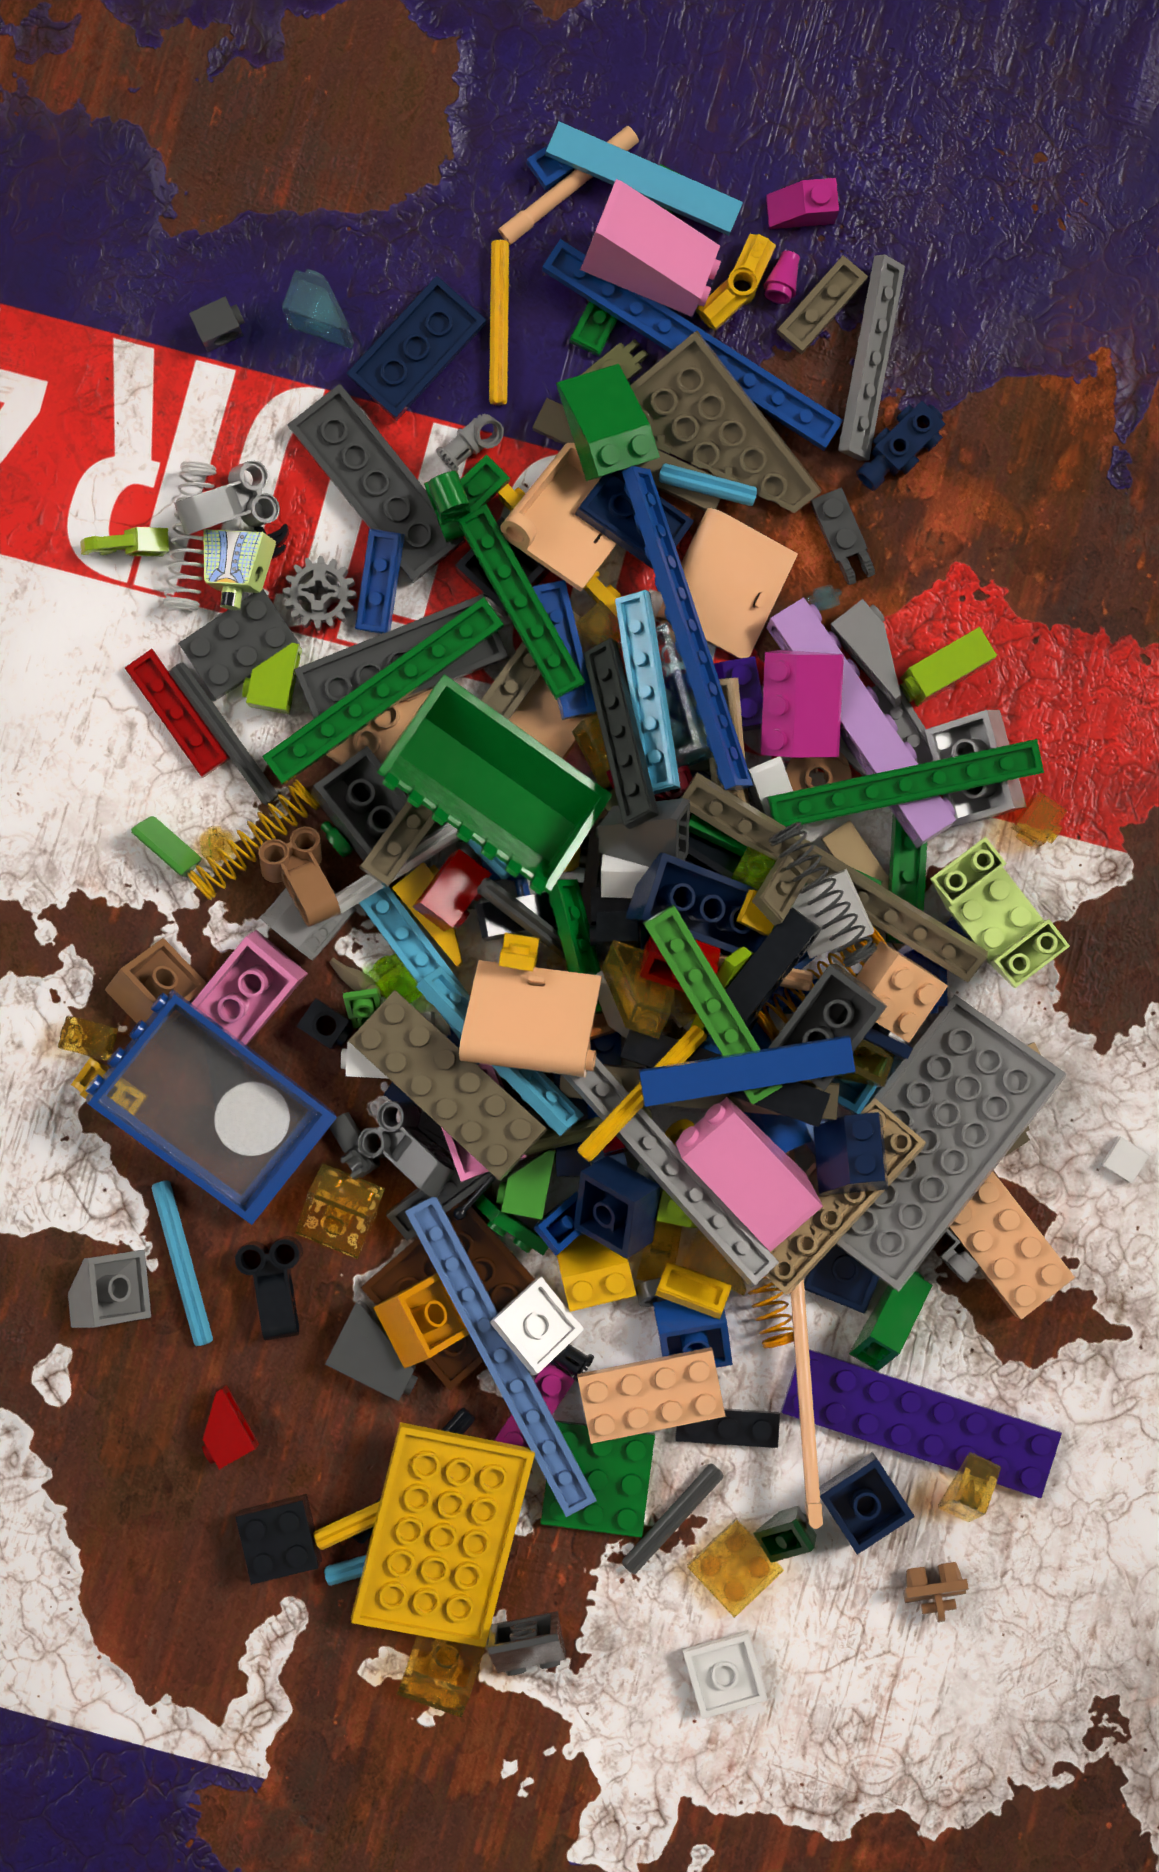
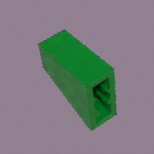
M916 1271L899 1293L888 1285L852 1346L849 1355L877 1371L897 1357L933 1285L925 1281L924 1277Z

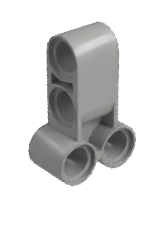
M255 460L244 462L231 469L228 476L229 484L174 502L185 535L241 517L243 522L251 527L262 526L276 520L280 512L279 503L273 495L263 493L262 490L268 482V471L265 466ZM245 470L252 475V485H248L244 480L243 474ZM257 502L264 508L263 518L259 517L255 511Z

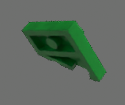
M484 1194L473 1204L490 1220L487 1224L488 1227L503 1237L507 1232L514 1236L515 1239L512 1242L525 1252L530 1253L534 1249L541 1255H544L549 1247L535 1230L514 1215L501 1212L502 1209L490 1201Z

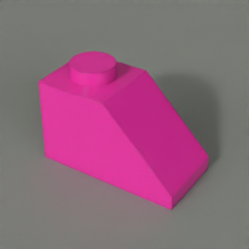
M836 178L802 180L766 195L769 229L835 224L839 213Z

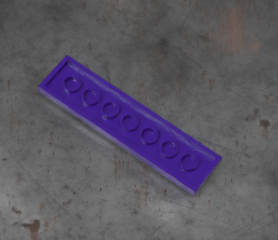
M809 1349L814 1423L816 1425L1042 1498L1062 1435L1060 1431ZM795 1364L780 1412L800 1419Z

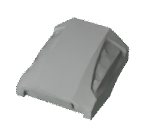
M285 888L276 901L259 918L301 953L314 961L357 909L353 906L344 913L308 927Z

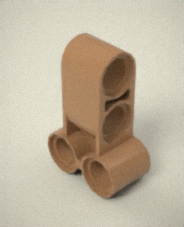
M306 826L297 828L291 834L289 843L279 839H271L262 843L258 852L262 876L265 880L272 883H284L308 927L341 914L337 898L319 866L322 860L321 839L315 829Z

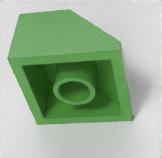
M556 1149L542 1152L511 1173L507 1182H500L496 1203L503 1204L501 1212L542 1220Z

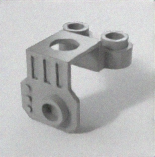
M947 1229L945 1234L954 1243L939 1257L964 1283H967L977 1273L975 1269L979 1265L966 1251L958 1254L954 1250L960 1241Z

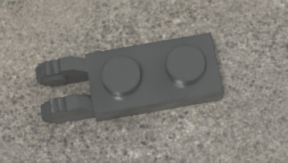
M842 487L810 501L812 510L835 564L838 563L847 584L856 583L855 572L848 561V558L856 555L866 576L871 577L875 575L873 563L867 552L868 548Z

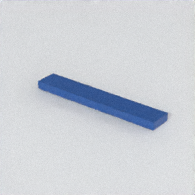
M848 1035L639 1070L644 1106L647 1107L856 1071L851 1037Z

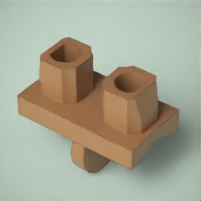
M956 1562L938 1565L940 1583L928 1584L925 1567L907 1569V1588L903 1592L905 1603L933 1599L931 1603L921 1604L922 1614L935 1613L937 1622L945 1621V1611L957 1609L955 1599L943 1601L942 1598L963 1595L969 1589L967 1579H962Z

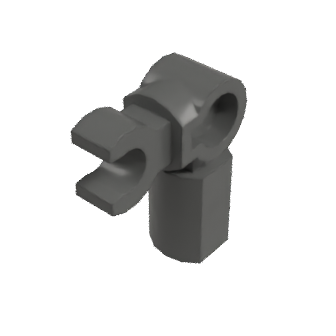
M346 1112L338 1116L329 1128L344 1153L349 1152L341 1157L340 1160L342 1163L349 1165L352 1170V1174H350L352 1179L363 1178L380 1167L379 1158H366L360 1153L357 1143L361 1131L350 1113Z

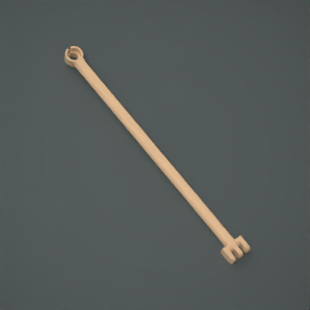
M794 1149L786 1152V1154L795 1162ZM803 1279L790 1292L806 1499V1521L809 1526L818 1529L823 1524L822 1504L820 1503Z

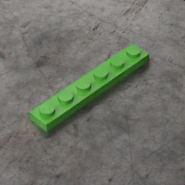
M673 904L643 922L722 1056L760 1050L675 905ZM782 1085L744 1090V1093L753 1105L782 1088Z

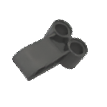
M388 1101L383 1103L377 1112L379 1127L364 1129L358 1137L357 1145L360 1153L366 1158H388L420 1190L432 1197H438L457 1171L454 1162L417 1128L420 1121V1113L415 1104L406 1101ZM398 1110L401 1114V1120L399 1124L396 1119V1114ZM378 1137L381 1138V1147H380V1149H378V1146H377V1139H378Z

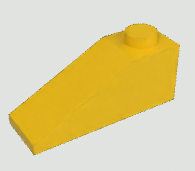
M423 862L394 885L392 889L457 967H460L463 964L455 927L444 932L412 907L439 871L434 864L428 868Z

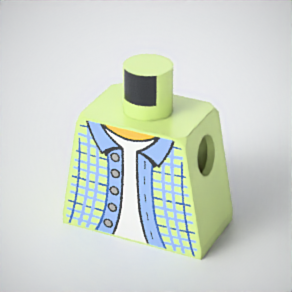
M204 529L205 583L216 590L222 591L220 607L229 610H240L243 592L260 593L262 591L276 541L263 532Z

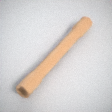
M627 125L608 140L607 143L629 151L639 143V139L633 129ZM575 169L528 208L520 211L498 229L500 235L509 242V245H512L533 228L537 221L593 176Z

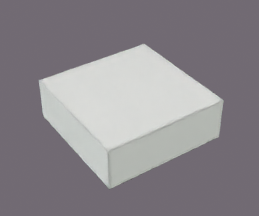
M1119 1136L1101 1165L1132 1184L1150 1155Z

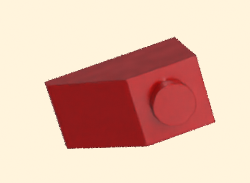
M227 1385L221 1387L215 1394L202 1439L205 1443L202 1446L205 1457L210 1464L216 1463L219 1470L255 1450L259 1445Z

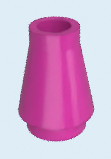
M782 251L778 262L764 283L765 296L774 303L787 304L796 295L800 256L795 252Z

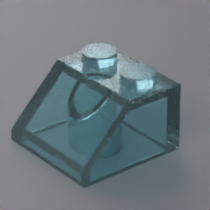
M295 269L282 305V310L289 327L352 349L354 341L348 322L328 281L324 280L325 276L309 269L305 273Z

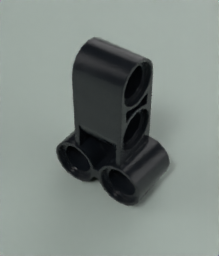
M292 1236L279 1238L269 1251L264 1244L258 1241H251L241 1247L235 1256V1264L238 1270L243 1274L253 1275L261 1330L265 1341L299 1335V1321L290 1268H293L300 1261L303 1255V1247L300 1241ZM288 1244L294 1249L295 1257L292 1261L281 1260L278 1256L279 1245ZM246 1250H255L260 1254L261 1262L259 1266L251 1267L245 1262L244 1254Z

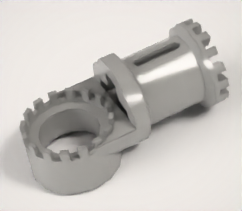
M478 415V418H474L466 427L460 428L457 431L458 435L444 448L438 447L436 453L442 458V461L447 460L445 464H449L448 468L451 471H458V466L471 454L477 455L482 449L493 448L501 442L504 435L502 424L491 415ZM486 424H493L492 435L487 439H481V428Z

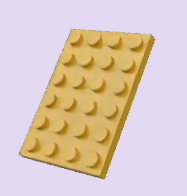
M400 1422L351 1615V1623L486 1647L535 1452L531 1451L528 1447Z

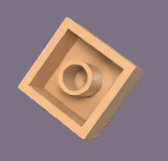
M882 941L877 945V950L869 957L856 976L859 981L865 984L887 1005V1008L876 1023L908 1043L912 1040L948 987L931 972Z

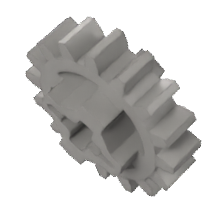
M323 556L318 557L317 564H312L309 558H305V568L302 569L295 564L293 567L297 573L296 576H286V580L291 584V587L283 588V594L291 597V599L284 602L287 609L296 608L291 616L294 620L303 617V627L307 628L311 622H314L317 631H321L323 623H327L333 629V620L336 618L342 622L346 621L343 614L344 610L352 612L354 610L353 605L348 601L349 599L357 598V594L348 588L354 586L355 582L353 578L344 579L348 574V569L344 566L337 570L338 563L335 559H332L327 565ZM313 574V577L306 584H301L307 576ZM331 574L340 582L341 587L331 585L328 582L327 575ZM319 587H323L325 592L328 593L323 594L321 600H317L314 594H312L318 592ZM299 600L309 602L312 613L304 610L299 604ZM339 603L334 610L327 613V609L332 604Z

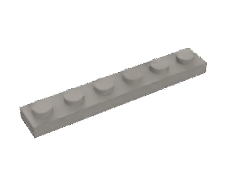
M885 254L876 255L873 260L838 451L858 461L870 459L905 269L904 265Z

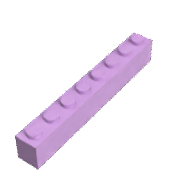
M804 597L771 617L766 627L781 650L843 654L840 651L841 644L837 636L832 631L827 632L821 623L822 616L814 604L809 605ZM844 656L840 725L842 740L867 775L917 765L918 763L915 760L917 755L913 747L908 742L901 740L897 734L898 727L889 714L884 715L878 706L879 700L876 693L871 687L864 686L858 677L860 676L858 667L851 659H846ZM940 795L888 806L916 848L951 827L956 821L954 817L955 810L947 798H941Z

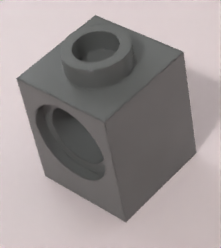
M226 296L189 313L207 352L244 336L239 326L245 323L237 304L230 307Z

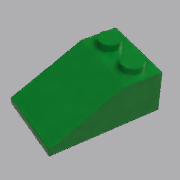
M619 364L556 383L586 481L660 458L650 423Z

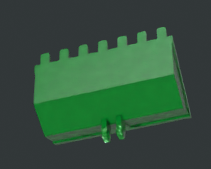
M443 674L415 713L377 771L378 774L384 777L383 785L392 791L396 787L400 788L409 795L407 801L416 808H419L421 804L433 812L431 818L442 826L445 822L451 824L458 829L456 833L458 838L465 843H468L470 839L482 846V855L489 860H493L495 856L506 863L505 870L515 878L519 873L530 880L529 887L539 895L543 891L548 894L551 892L612 797L610 792L445 674Z

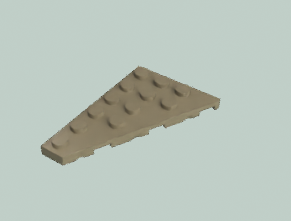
M698 331L691 334L630 385L650 423L658 449L686 460L700 469H705L717 477L754 486L757 488L759 497L775 502L793 513L797 512L821 493L822 490Z

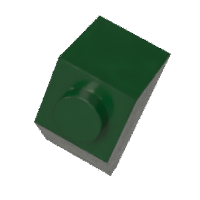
M799 1506L779 1511L753 1533L771 1563L811 1552L815 1548L817 1536L813 1528L807 1524L806 1514L802 1512Z

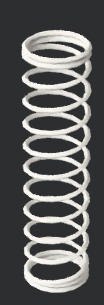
M183 461L180 464L182 472L179 473V476L187 483L180 484L177 489L186 496L176 499V502L194 496L181 490L183 486L215 487L213 484L194 482L182 476L184 473L212 476L217 473L215 466L199 461ZM176 511V512L174 513V516H175L178 520H180V519H179V516L177 515V511ZM177 523L172 528L182 536L172 538L171 542L180 549L171 551L169 555L178 562L172 563L167 567L176 576L166 579L168 585L176 589H170L164 593L166 598L163 599V604L169 608L196 611L200 605L197 601L167 595L172 592L201 593L200 590L177 586L169 582L171 579L203 580L202 577L186 575L171 569L172 566L178 565L204 567L202 563L188 562L172 555L177 552L204 554V550L187 548L174 542L177 539L203 541V536L185 535V533L177 530L176 527L182 526L181 523Z

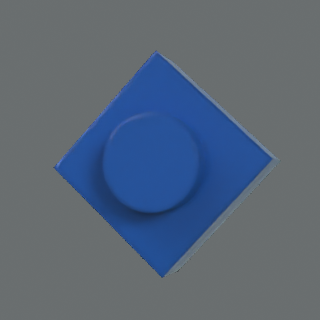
M548 145L527 158L526 162L544 190L549 189L573 171V167L545 156Z

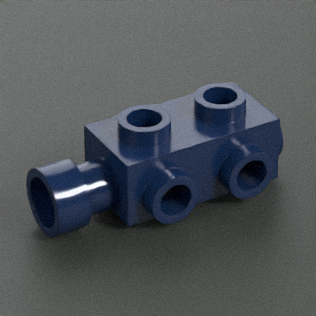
M923 401L915 408L909 404L896 417L899 423L891 431L886 427L872 441L876 445L871 452L875 458L870 463L865 462L856 471L857 477L868 489L875 491L885 481L884 477L889 472L894 477L900 471L906 475L920 461L916 455L923 448L929 452L940 442L943 437L939 432L943 429L945 423L942 421L943 416L938 409L930 404L927 406ZM920 419L927 428H920L917 425V420ZM899 442L904 451H896L893 443Z

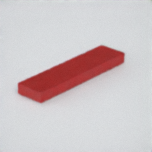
M150 649L125 667L130 677L202 778L230 759L153 649Z

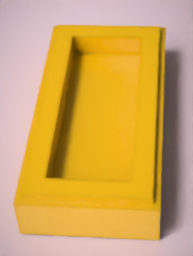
M667 1261L655 1296L720 1320L732 1285Z

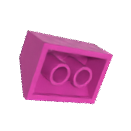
M790 650L765 652L761 755L791 758L839 757L844 654Z

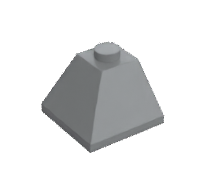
M145 1250L83 1259L68 1292L71 1328H94L151 1318Z

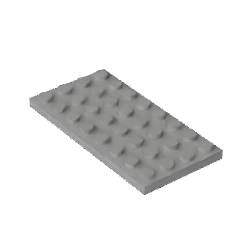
M954 995L913 1047L909 1058L901 1062L875 1096L880 1103L920 1136L926 1144L922 1151L889 1185V1189H886L836 1245L899 1293L1065 1079L1066 1073L964 1000Z

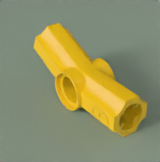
M750 233L734 269L729 274V278L708 296L704 307L699 305L696 308V312L701 320L709 328L716 331L743 305H747L754 299L757 287L776 248V244L772 243L769 238L760 234ZM744 280L749 283L751 288L742 292L737 290L733 284L736 281Z

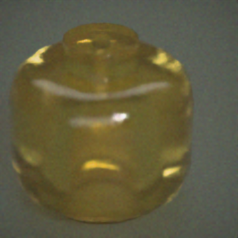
M221 826L208 827V832L202 833L199 837L201 855L204 858L209 856L214 861L227 859L219 851H216V847L221 848L227 855L231 856L233 850L226 839L233 841L232 833L228 830H222Z

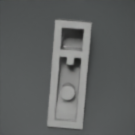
M862 599L831 623V631L837 636L845 651L889 702L897 708L901 704V693L883 623L885 618L875 605L872 604L869 607Z

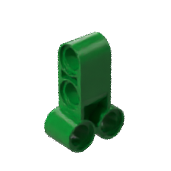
M449 471L424 483L446 543L464 536L456 520L472 512L458 472Z

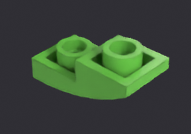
M378 988L343 993L348 1018L351 1019L353 1028L361 1027L383 1003Z

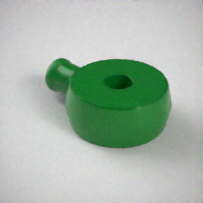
M329 821L321 825V830L325 832V837L343 858L350 855L354 849L337 828L333 827Z

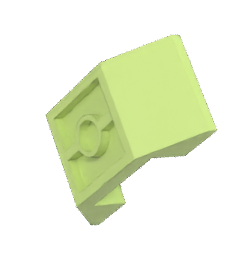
M984 837L930 879L946 909L969 939L988 951L986 961L1013 988H1016L1069 948L1070 945L1050 919L1043 920L1003 868L1007 863L987 837Z

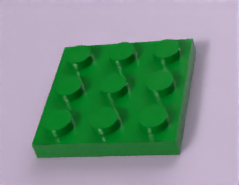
M555 1420L597 1501L566 1517L546 1480L540 1524L642 1538L655 1433L647 1432L591 1444L587 1424Z

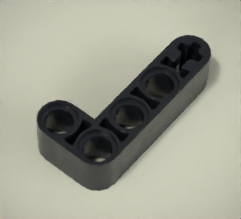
M793 907L789 910L783 922L776 925L725 990L749 1031L756 1024L759 1011L821 931V927Z

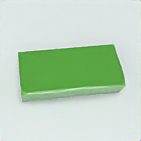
M154 816L148 817L131 829L133 835L182 877H188L187 872L194 870L196 865L202 860L194 850Z

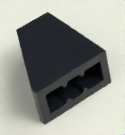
M543 892L541 895L537 893L515 897L552 927H557L547 892ZM492 903L475 904L484 942L504 938L505 932L518 935L529 933Z

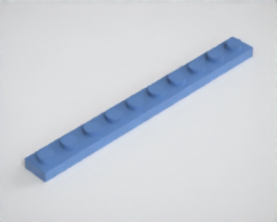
M430 1197L405 1210L530 1450L535 1452L534 1457L565 1516L568 1517L596 1502L597 1499L533 1377L490 1324V1321L498 1314V1311L437 1197Z

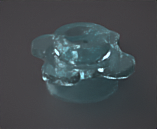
M832 585L821 586L813 589L814 595L807 597V601L814 604L819 611L840 605L839 595L842 594V590L833 589Z

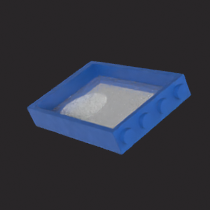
M172 989L168 995L162 993L151 1006V1010L154 1012L146 1023L140 1020L129 1034L132 1040L123 1050L119 1047L107 1062L110 1068L103 1077L98 1074L89 1083L85 1090L89 1093L86 1097L87 1104L252 1225L336 1120L337 1116L325 1104Z

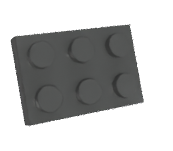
M264 589L260 593H253L242 600L240 610H227L178 643L216 700L243 684L246 677L251 678L252 669L289 644L297 643L300 645Z

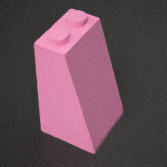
M616 179L580 270L692 317L698 305L704 307L710 294L711 287L706 286L708 278L714 280L721 261L717 260L716 256L720 245L629 185Z
M728 1097L720 1103L711 1106L705 1116L694 1126L685 1129L675 1142L681 1158L770 1252L823 1207L807 1174Z

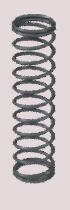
M796 822L771 837L769 843H771V846H775L794 836L804 834L795 844L781 853L778 858H782L801 848L811 846L801 857L786 867L785 870H789L805 861L819 857L812 866L794 878L793 882L814 872L826 869L818 879L801 890L800 893L803 894L816 886L833 881L825 891L808 902L807 905L810 906L827 896L841 893L831 904L816 913L814 917H818L836 907L848 905L837 917L823 925L822 929L845 918L855 916L852 922L844 929L829 938V941H832L849 931L862 928L857 936L836 950L839 953L853 944L870 940L867 945L852 952L843 960L845 967L854 966L871 956L877 950V946H875V943H872L871 937L859 938L864 933L865 926L857 925L851 927L857 921L858 915L855 913L844 915L851 905L850 902L837 903L842 898L844 891L834 890L829 892L836 884L835 878L822 880L828 873L829 867L821 866L813 869L821 861L822 856L816 854L806 857L814 849L815 844L810 842L799 845L806 838L807 831H800L803 828L802 822Z

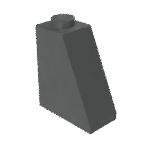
M681 798L656 801L659 815L632 829L623 826L619 806H612L606 817L598 821L595 836L599 838V853L648 867L651 866L660 852L685 860L689 854L690 800Z
M358 1300L325 1365L399 1401L402 1394L410 1395L418 1377L412 1375L416 1366L412 1365L404 1369L381 1322L365 1302Z

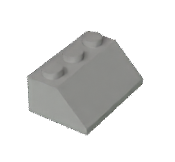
M984 710L925 729L933 761L1009 745L1000 710ZM1019 778L943 794V798H947L955 810L954 817L956 821L951 827L996 817L1027 807Z

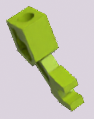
M135 527L124 530L123 535L86 537L80 541L81 555H89V553L100 552V555H108L117 552V550H125V554L129 556L163 557L169 552L168 528Z

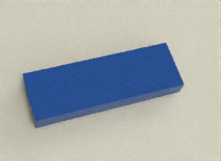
M369 528L355 629L380 634L391 631L405 534Z

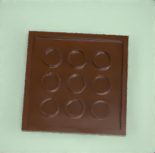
M465 1198L447 1211L446 1215L498 1313H500L535 1278L500 1237L487 1226V1222L473 1206L466 1211L467 1214L463 1220L454 1218L453 1211L466 1203L467 1199ZM417 1237L362 1285L361 1289L375 1305H378L393 1295L436 1274L437 1271L419 1237ZM470 1334L431 1358L424 1360V1362L449 1390H452L484 1360Z

